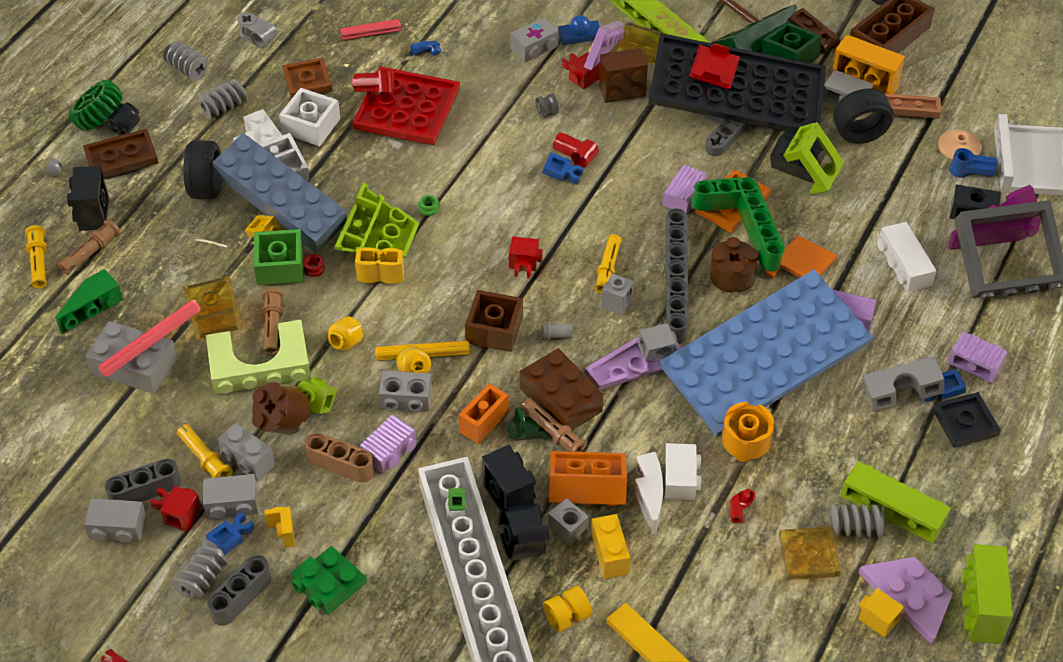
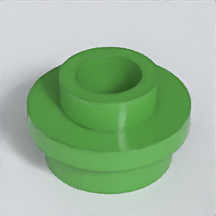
M425 195L418 203V210L426 216L435 215L440 210V202L433 195Z

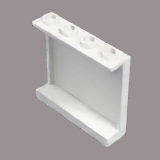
M998 114L994 134L1000 191L1014 192L1027 185H1031L1035 194L1063 195V128L1008 124L1007 114Z

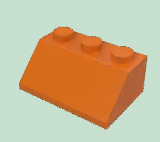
M550 451L549 503L560 504L567 498L572 503H581L587 506L593 504H606L609 506L626 505V453Z

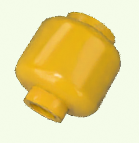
M350 316L342 317L333 323L328 330L329 343L341 351L350 350L363 339L362 325Z
M406 347L397 356V368L400 372L428 373L430 371L431 359L425 351L418 347Z

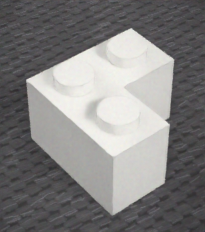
M263 109L243 117L246 129L245 134L259 145L282 136Z

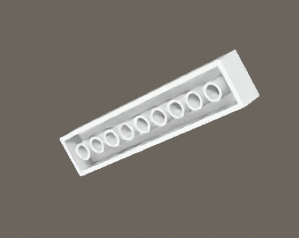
M468 457L418 468L420 489L472 662H534ZM449 488H465L466 511H449ZM452 500L453 503H462V500Z

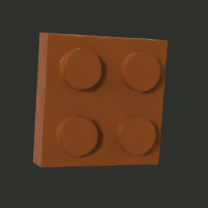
M323 57L282 65L291 99L300 88L318 94L332 91V84Z

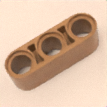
M313 433L306 438L307 457L311 464L357 482H367L372 479L374 475L371 453L367 450L322 433Z

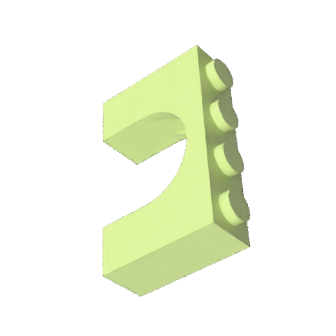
M295 320L278 323L281 343L279 352L268 362L257 365L243 363L235 357L230 331L206 335L214 394H226L245 389L250 390L262 387L269 382L287 383L311 379L302 321Z

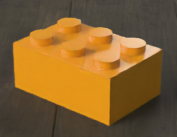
M846 34L836 48L832 73L834 70L874 84L873 89L887 94H894L899 87L905 56Z

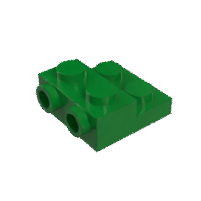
M330 546L315 559L310 556L291 572L293 588L299 594L304 593L316 610L321 609L327 615L367 583V577L333 546Z

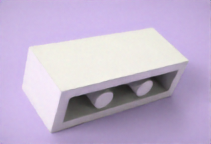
M903 222L881 228L880 236L877 240L878 248L884 252L888 265L894 269L898 282L903 284L905 290L911 292L933 286L936 269L908 223Z

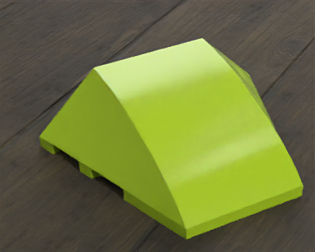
M363 182L334 249L356 253L357 249L366 247L378 250L395 248L403 251L405 259L419 223L400 208L392 207L384 201V196L381 194L376 195L368 189L369 185Z

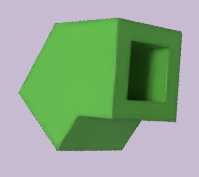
M449 488V511H466L465 488ZM452 500H462V503H453Z

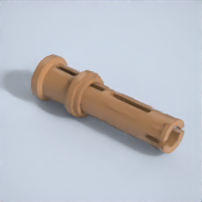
M106 219L103 226L97 231H92L89 239L58 263V266L66 275H69L95 251L104 249L107 246V242L113 237H118L121 234L120 229L112 220Z
M268 288L262 294L264 300L262 315L265 318L263 352L266 355L273 356L279 352L278 323L283 315L281 307L283 292L277 288Z
M531 397L523 402L521 405L522 410L553 436V441L556 445H561L568 452H582L587 445L586 440L579 439L571 432L572 429L569 426H562L533 401Z

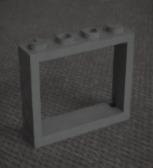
M1050 200L964 211L955 218L972 298L981 297V299L986 298L987 300L994 298L998 294L1009 297L1016 295L1019 291H1025L1026 294L1040 291L1041 288H1048L1049 291L1055 288H1062L1063 251ZM1040 217L1054 275L985 284L972 226Z

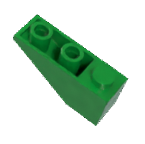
M105 269L86 278L55 316L61 334L123 301L119 285Z

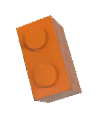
M489 383L458 415L459 433L479 445L509 413V395Z

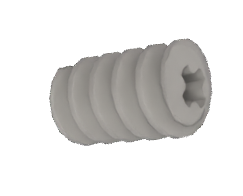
M179 40L167 45L163 50V59L182 74L191 78L192 81H198L203 77L208 60L189 45Z
M231 79L229 83H223L222 86H216L214 90H208L207 94L201 93L199 95L202 112L208 120L212 119L211 112L217 117L219 116L218 109L226 113V105L232 110L234 108L233 102L240 106V99L245 103L248 101L245 89L235 79Z
M830 504V531L834 529L836 537H839L841 530L844 529L846 536L850 537L851 531L855 530L857 537H860L862 530H865L867 537H871L872 531L876 530L877 536L881 538L884 530V507L882 505L879 512L877 505H872L870 511L866 505H861L858 512L856 504H851L849 511L845 504H841L837 511L835 504Z
M204 540L202 546L196 550V554L191 556L190 562L185 564L184 570L179 572L178 578L173 580L172 584L176 591L189 598L194 596L202 598L204 593L200 588L204 590L210 588V584L206 580L214 582L216 576L213 572L220 574L222 572L220 565L226 566L228 564V560L222 550L213 542Z

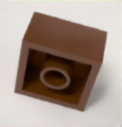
M641 48L600 54L599 88L605 103L646 96L648 64Z
M477 290L465 324V337L469 344L512 352L523 319V298Z

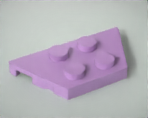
M915 557L860 567L859 574L875 590L877 588L903 605L902 616L930 644L934 643L953 593Z

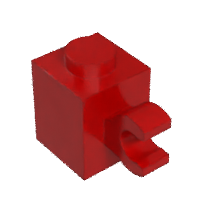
M588 52L579 58L575 54L570 53L569 61L564 58L562 59V67L569 70V80L584 90L599 80L600 62L590 70L584 67L589 55Z
M512 236L509 249V268L514 269L515 277H518L520 271H526L527 278H530L532 271H536L538 262L542 263L543 249H539V239Z
M174 486L169 495L167 490L158 488L157 494L163 499L159 501L151 499V506L156 510H160L165 525L187 532L201 509L198 493L189 488L183 489Z

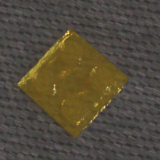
M832 527L780 530L779 539L787 580L840 576L841 570Z

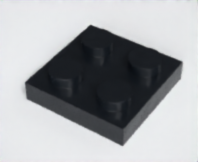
M979 392L934 403L932 410L953 448L996 437L1000 434L1001 429Z

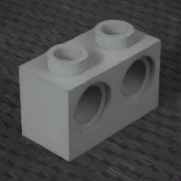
M382 371L379 389L380 409L429 412L432 393L430 373Z

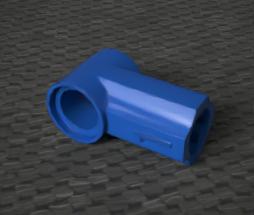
M959 148L954 153L949 171L956 177H966L968 173L994 176L997 158L974 155L969 149Z

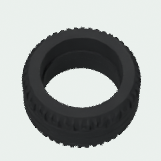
M866 88L851 92L842 98L834 109L833 119L840 136L845 141L862 144L874 141L885 134L893 123L894 113L888 98L883 92L877 89ZM873 112L872 114L863 119L855 120L857 117L865 113Z
M193 140L186 146L183 175L185 190L190 198L215 199L220 193L222 181L215 176L213 161L221 155V151L215 141Z

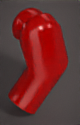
M752 489L740 491L730 499V521L732 523H741L743 521V510L756 499V494Z

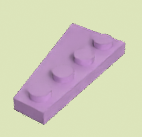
M615 21L599 27L585 62V68L592 70L600 62V54L608 53L618 41L622 40L625 34L623 29L624 23Z
M637 337L586 367L584 373L599 390L663 371L659 364L660 360L665 357L645 362L637 343ZM678 343L675 345L673 353L681 349Z

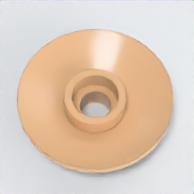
M955 129L946 131L939 137L938 149L946 158L952 160L955 151L959 148H966L972 151L974 155H980L982 144L974 134L965 130Z

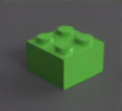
M301 229L254 232V271L257 285L304 282Z

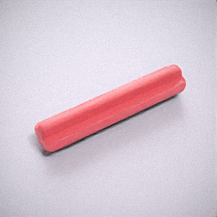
M399 19L344 27L341 28L340 32L342 39L348 40L397 32L401 30V23Z

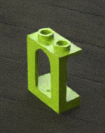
M818 122L801 126L783 155L788 162L800 159L815 181L809 191L810 195L825 193L830 190L844 163ZM816 138L832 161L825 164L823 169L810 151Z

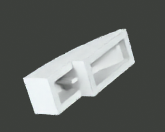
M656 452L636 456L635 472L638 479H635L634 494L651 534L657 533L661 516L663 478Z

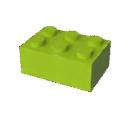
M974 544L971 554L966 556V568L961 569V584H965V591L962 594V606L967 607V614L964 616L963 623L964 630L968 631L969 641L1002 644L1013 618L1007 546Z

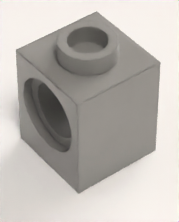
M612 274L602 289V308L623 316L633 299L634 281Z
M668 323L640 330L637 343L645 362L672 354L675 345H677V338L675 333L671 332Z
M567 498L548 513V528L569 546L577 540H582L589 531V516Z

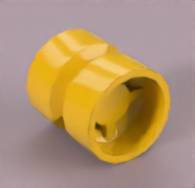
M578 585L564 591L562 597L556 595L543 602L545 615L557 633L572 627L573 621L580 623L593 615L591 604L584 591Z

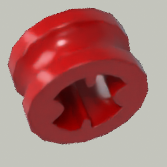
M311 254L304 259V270L308 276L317 277L324 273L325 266L322 256Z

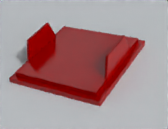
M714 43L710 48L699 45L689 77L730 89L740 57L730 54L729 48Z

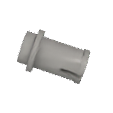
M550 322L543 324V339L547 338L550 341L551 338H572V324H550Z

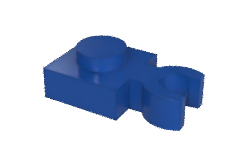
M550 153L542 174L563 181L564 177H566L571 183L578 184L580 177L575 174L582 176L584 168L578 165L570 166L571 160Z
M957 369L942 373L944 377V393L939 394L942 400L966 393V386ZM937 395L924 398V401L930 402L934 400Z
M240 513L235 517L231 525L225 520L206 534L205 537L206 540L216 544L225 556L243 542L242 534H249L254 530V523L250 521L242 525L246 521V516L244 513Z

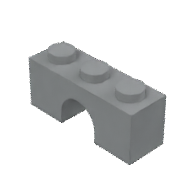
M935 356L921 358L915 362L904 365L899 364L892 368L872 371L869 374L863 375L864 390L873 412L897 406L896 391L902 387L914 388L918 392L920 399L944 393V377Z

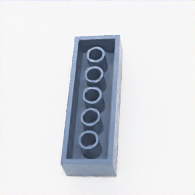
M242 133L213 161L216 177L264 214L274 216L285 230L301 229L303 244L316 254L347 221L344 208L245 133Z

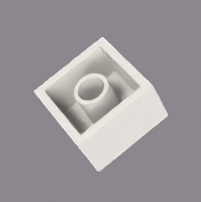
M300 88L279 114L282 134L291 133L293 138L320 146L340 120L338 100Z

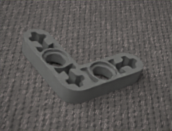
M703 115L720 124L706 139V152L712 156L722 155L746 130L748 124ZM730 131L732 134L724 135L722 132Z

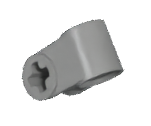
M242 13L238 16L240 38L254 44L256 47L263 48L277 36V30L270 22L264 21L252 13Z

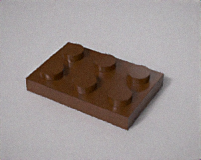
M147 129L83 145L89 166H101L104 178L159 163Z

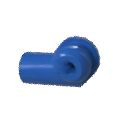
M422 41L410 45L413 55L429 50L433 56L441 53L438 41Z

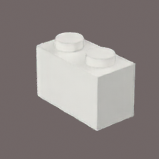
M666 443L664 499L695 501L696 491H701V476L697 475V470L701 469V455L696 454V444Z

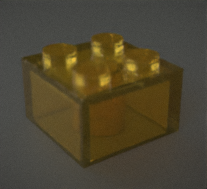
M230 276L183 287L186 302L194 300L200 307V312L191 317L196 340L205 338L209 334L243 328Z

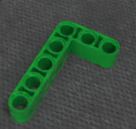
M750 177L698 181L693 190L692 207L699 211L737 208L752 246L758 251V261L761 267L767 271H777L781 266L785 247L756 180Z

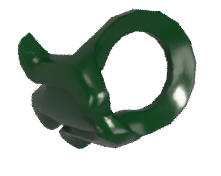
M515 407V416L507 426L509 438L525 440L540 437L547 440V434L543 432L546 430L539 426L531 417H525L521 407Z

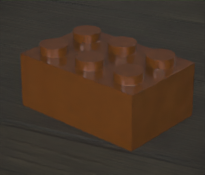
M559 348L520 370V389L562 426H569L573 431L603 412V393Z

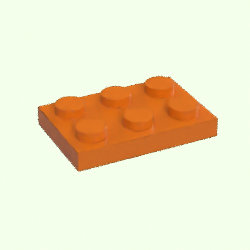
M734 169L726 178L748 176ZM757 182L764 200H766L771 194V189ZM737 208L695 211L696 214L730 233H733L743 223Z

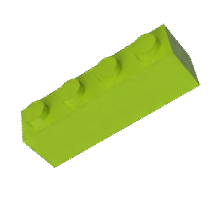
M860 461L856 463L844 481L841 497L859 506L866 505L869 511L872 505H877L880 512L883 505L884 519L931 543H934L940 534L951 510V507L945 505L942 501L935 500L921 493L918 489L911 488L899 482L896 478L887 476L877 471L874 467Z

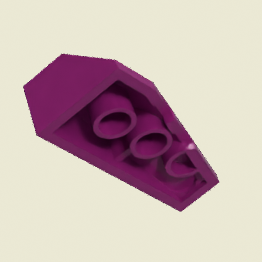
M1027 185L1005 196L1007 201L998 207L1037 202L1033 187ZM1040 217L974 225L972 230L976 247L1020 241L1027 237H1033L1039 231L1041 220ZM957 229L951 234L948 245L950 250L961 249Z

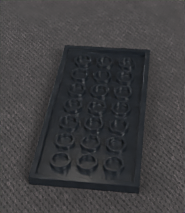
M660 33L648 104L782 131L792 130L797 132L801 126L816 122L820 125L826 66L728 47L730 54L739 56L740 59L731 88L726 89L689 77L699 45L710 48L713 43Z

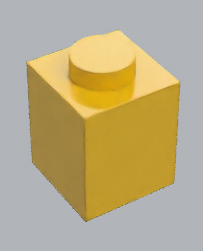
M877 588L872 595L866 594L859 604L861 611L858 619L885 638L900 621L904 606Z

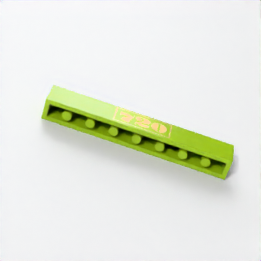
M609 0L656 41H659L660 33L710 43L659 0Z

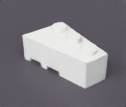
M291 133L260 144L293 171L309 181L308 166Z

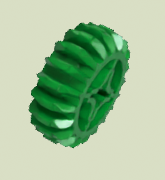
M109 79L97 82L94 86L85 90L79 99L75 101V104L71 106L69 111L71 122L82 131L94 129L117 109L123 98V93Z

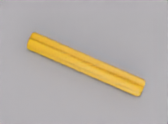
M467 340L377 346L375 348V356L378 361L395 360L404 348L410 346L422 349L429 357L468 355L470 353V344Z

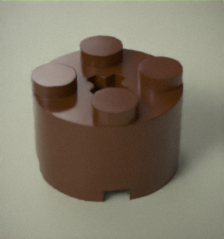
M730 237L727 241L718 244L713 249L711 256L710 276L713 285L724 292L730 293L731 290H739V292L748 290L755 282L758 251L736 237Z
M269 382L253 392L252 423L255 427L266 432L293 435L301 429L299 428L301 423L306 422L309 415V401L306 394H303L299 387Z

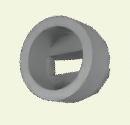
M51 157L44 173L49 176H58L61 174L63 166L61 162Z

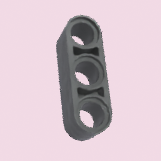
M166 458L109 478L104 486L108 500L142 502L157 497L158 488L171 492L174 486H180L181 478L176 462Z
M254 555L249 557L210 595L207 604L211 619L215 624L224 626L231 623L269 585L271 573L268 561L264 556Z

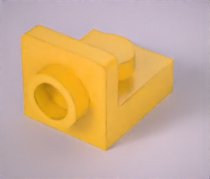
M257 215L244 231L249 237H254V232L284 230V228L274 216Z
M290 506L274 507L265 510L267 528L276 527L278 539L283 538L285 548L294 547L295 538Z

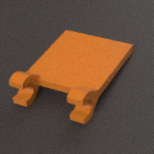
M798 235L785 248L780 268L777 271H766L765 275L775 278L782 268L799 278L812 270H815L821 276L837 259L838 255Z

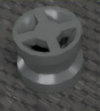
M553 93L548 94L544 98L541 96L536 97L535 104L541 118L546 117L550 113L553 115L559 113L558 102Z

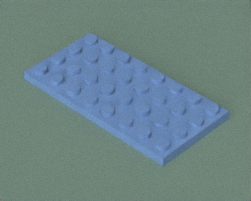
M812 270L660 360L659 366L713 434L718 437L722 434L724 418L731 406L740 402H749V405L757 406V404L767 407L873 341V336L815 270Z

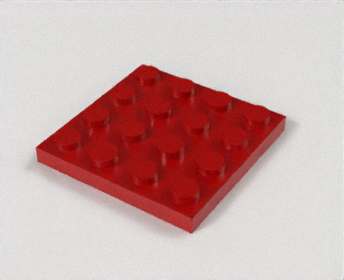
M380 66L378 71H394V93L367 92L352 122V128L435 145L460 90V82Z

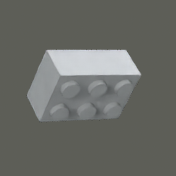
M109 321L85 355L91 374L155 394L177 360L173 340L160 339L113 374L104 377L100 373L98 366L145 333L144 331Z

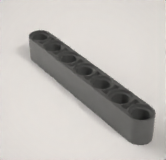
M675 208L668 211L666 218L665 316L666 323H668L671 332L673 331L676 335L677 343L682 344L687 338L688 330L687 214L684 210Z

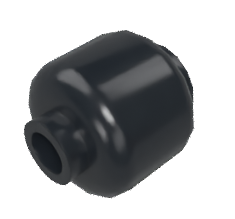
M128 102L125 104L120 103L112 115L107 118L110 123L109 128L118 135L121 132L124 134L131 133L140 121L138 115L140 112Z

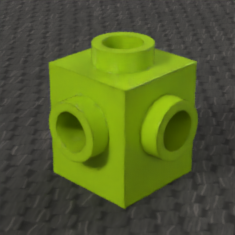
M313 376L312 379L302 380L297 387L308 398L309 413L322 414L330 412L338 389L327 385L326 380Z

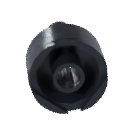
M539 503L500 510L499 525L504 524V533H500L501 542L506 556L511 558V561L546 553L545 541L550 539L548 526L542 523V510Z

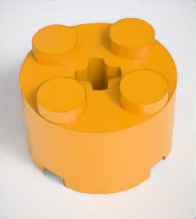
M740 402L731 406L724 418L722 430V444L727 452L736 457L740 462L757 459L766 454L771 447L774 430L772 414L760 404L754 406L749 405V402Z

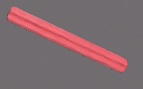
M191 300L101 363L98 366L100 373L104 377L113 374L200 312L199 304Z

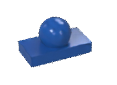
M584 15L575 16L569 25L558 26L562 45L594 40L600 25L598 20L589 21Z

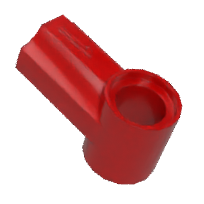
M383 70L375 71V73L354 74L352 78L354 92L394 93V71Z
M561 132L556 135L553 142L554 150L571 157L573 163L582 168H585L599 153L598 146L592 140L585 139L582 142Z

